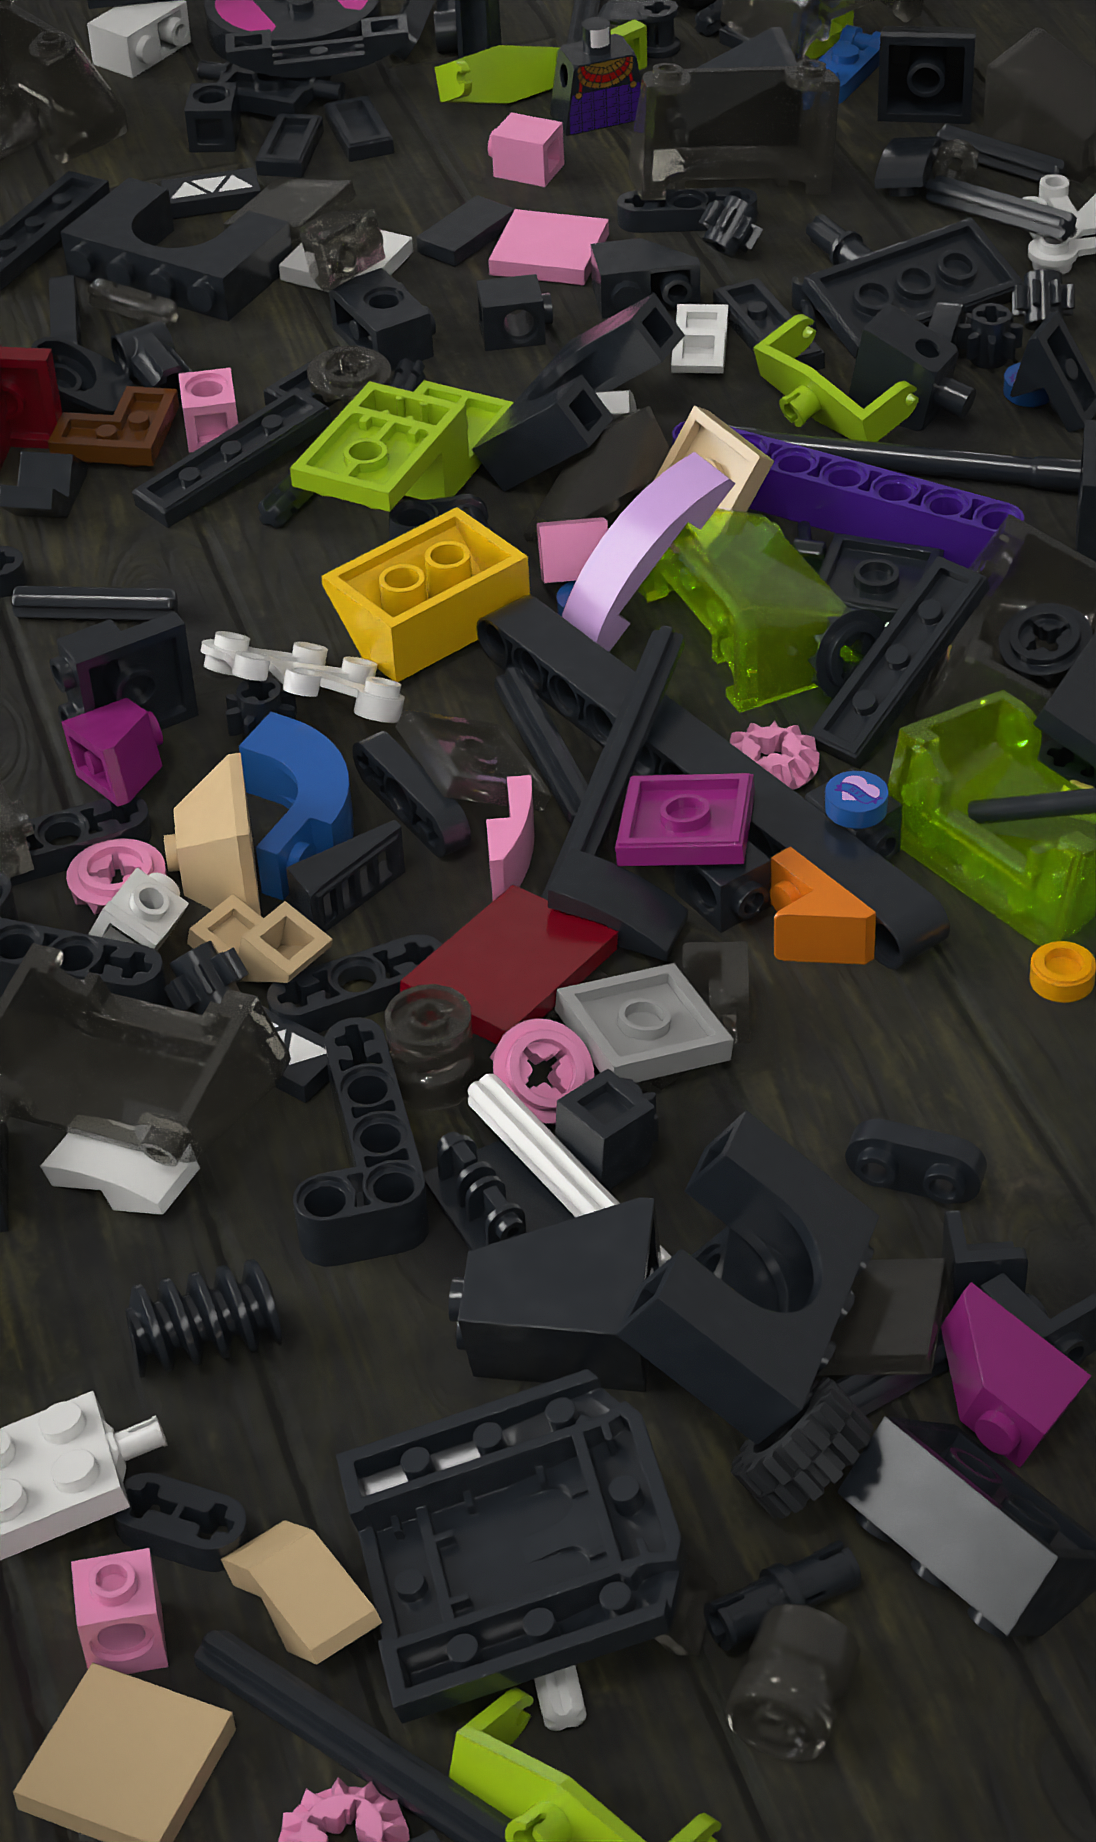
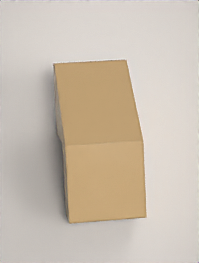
M232 894L189 929L187 944L192 948H196L203 943L212 941L218 953L226 952L234 947L249 973L241 978V981L288 983L328 950L332 945L333 939L286 901L263 918Z
M284 1520L221 1559L233 1586L262 1598L286 1650L316 1665L382 1623L374 1606L312 1529Z

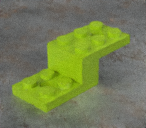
M425 380L414 392L369 381L290 467L292 487L388 512L396 506L404 495L420 500L453 497L482 464L471 449L514 402Z

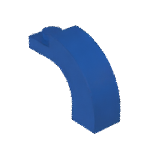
M270 712L239 745V752L242 758L246 792L276 802L289 809L256 846L262 893L284 900L289 894L286 867L352 839L354 820L348 769L337 747L325 735L311 726Z

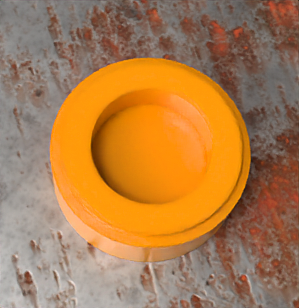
M1056 941L1042 945L1033 953L1029 981L1033 990L1043 998L1062 1003L1074 1002L1085 998L1093 990L1096 960L1085 947L1073 942Z

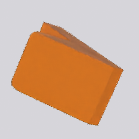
M791 846L771 857L770 899L771 905L777 911L774 917L775 958L782 961L861 965L872 961L875 951L876 912Z

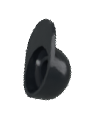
M43 337L34 341L31 348L52 349L62 412H70L83 406L97 413L113 415L126 386H134L127 373L115 362L74 342L59 337Z

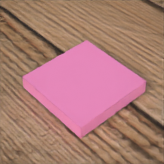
M515 209L489 258V275L514 277L536 274L538 281L583 286L591 273L590 244L606 241L609 235V219Z

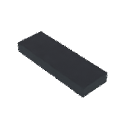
M759 278L713 290V305H728L729 325L753 352V347L792 318V315ZM814 340L804 352L795 358L815 370L825 368V352Z

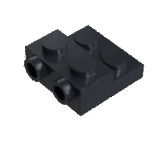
M175 611L120 631L115 623L109 619L57 639L60 656L50 659L49 664L52 676L59 690L67 693L68 702L58 706L61 722L124 698H128L147 712L151 711L156 717L161 730L199 716L186 627Z

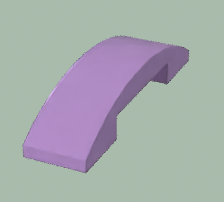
M695 452L663 472L627 506L602 537L577 578L565 605L562 617L610 652L630 625L619 613L687 522L701 530L735 483Z

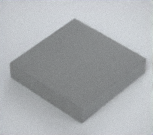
M675 963L557 989L555 1011L565 1025L584 1042L594 1065L600 1073L609 1068L618 1077L633 1079L636 1083L731 1060L734 1039Z

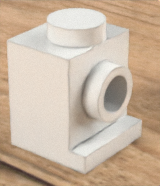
M136 868L112 900L108 901L102 909L88 935L134 943L112 928L114 925L141 945L157 951L173 931L189 903L180 897V890L170 877L162 873H151L148 875L139 868Z

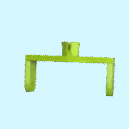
M498 45L434 67L440 102L509 104L552 89L557 53L560 47Z
M804 314L793 316L753 347L760 375L785 395L779 401L780 408L785 417L791 423L795 422L797 427L803 426L812 417L817 422L851 440L878 442L907 419L917 406L919 398L912 394L917 388L906 381H901L893 385L863 409L815 369L796 360L795 358L811 345L816 334V330L808 326L812 325L814 321Z
M516 1687L508 1690L456 1732L449 1777L512 1819L505 1830L506 1842H646L570 1776L510 1746L522 1733L531 1717L523 1709L531 1706L534 1699L521 1689ZM701 1813L669 1842H718L711 1835L718 1832L722 1825L707 1813Z

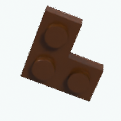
M126 386L113 415L62 412L48 441L50 453L73 454L87 464L94 462L123 464L127 467L154 466L179 409L177 389Z

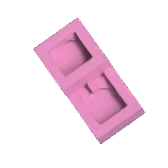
M531 775L507 777L509 818L486 819L493 901L512 884L520 887L530 865L535 837Z

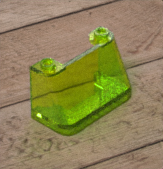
M720 508L714 511L701 530L687 522L637 589L647 602L666 597L668 592L675 590L712 634V658L717 664L727 661L731 668L734 685L726 687V697L739 713L818 687L811 682L815 668L807 660L817 652L818 643L813 636L825 633L827 630V616H841L847 607L788 542L777 523L770 522L768 518L761 514ZM844 645L841 648L840 656L845 661L849 662V660L857 662L858 657L853 655V651L848 646Z
M1000 690L900 728L887 786L888 794L903 805L900 848L1037 945L1042 946L1050 942L1065 941L1086 926L1096 916V813L979 825L968 817V804L973 800L1080 789L1037 760L1041 747L1042 732L1033 724L1037 718L1034 712L1025 703L1005 690Z

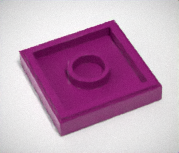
M750 773L630 777L615 846L617 866L744 864L755 796L754 775Z

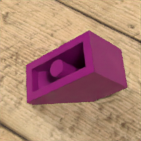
M128 698L61 722L76 775L118 807L129 803L162 767L157 746L163 744L159 723L151 711L147 712Z
M971 1282L963 1291L941 1326L959 1418L962 1423L976 1433V1436L985 1447L997 1454L1004 1455L1020 1468L1067 1410L1091 1375Z

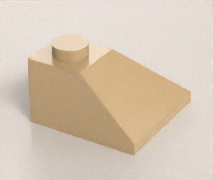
M241 753L228 754L173 809L175 834L164 835L168 872L180 871L184 896L211 910L234 894L261 916L254 845Z

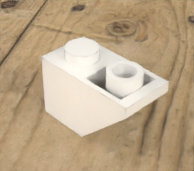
M184 0L115 6L87 23L93 64L134 78L191 42L187 4Z

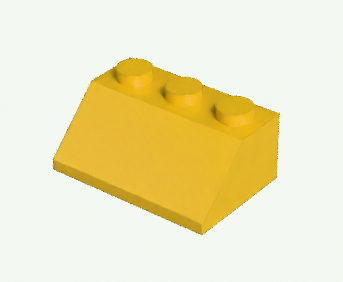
M458 507L321 576L322 585L360 655L364 659L377 663V669L396 682H400L478 640L476 627L480 618L525 595H530L528 556Z

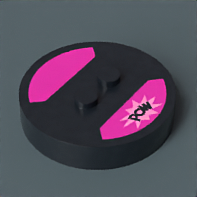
M205 0L204 2L210 46L214 52L226 61L225 34L271 29L273 46L360 37L363 36L361 19L382 17L381 0Z

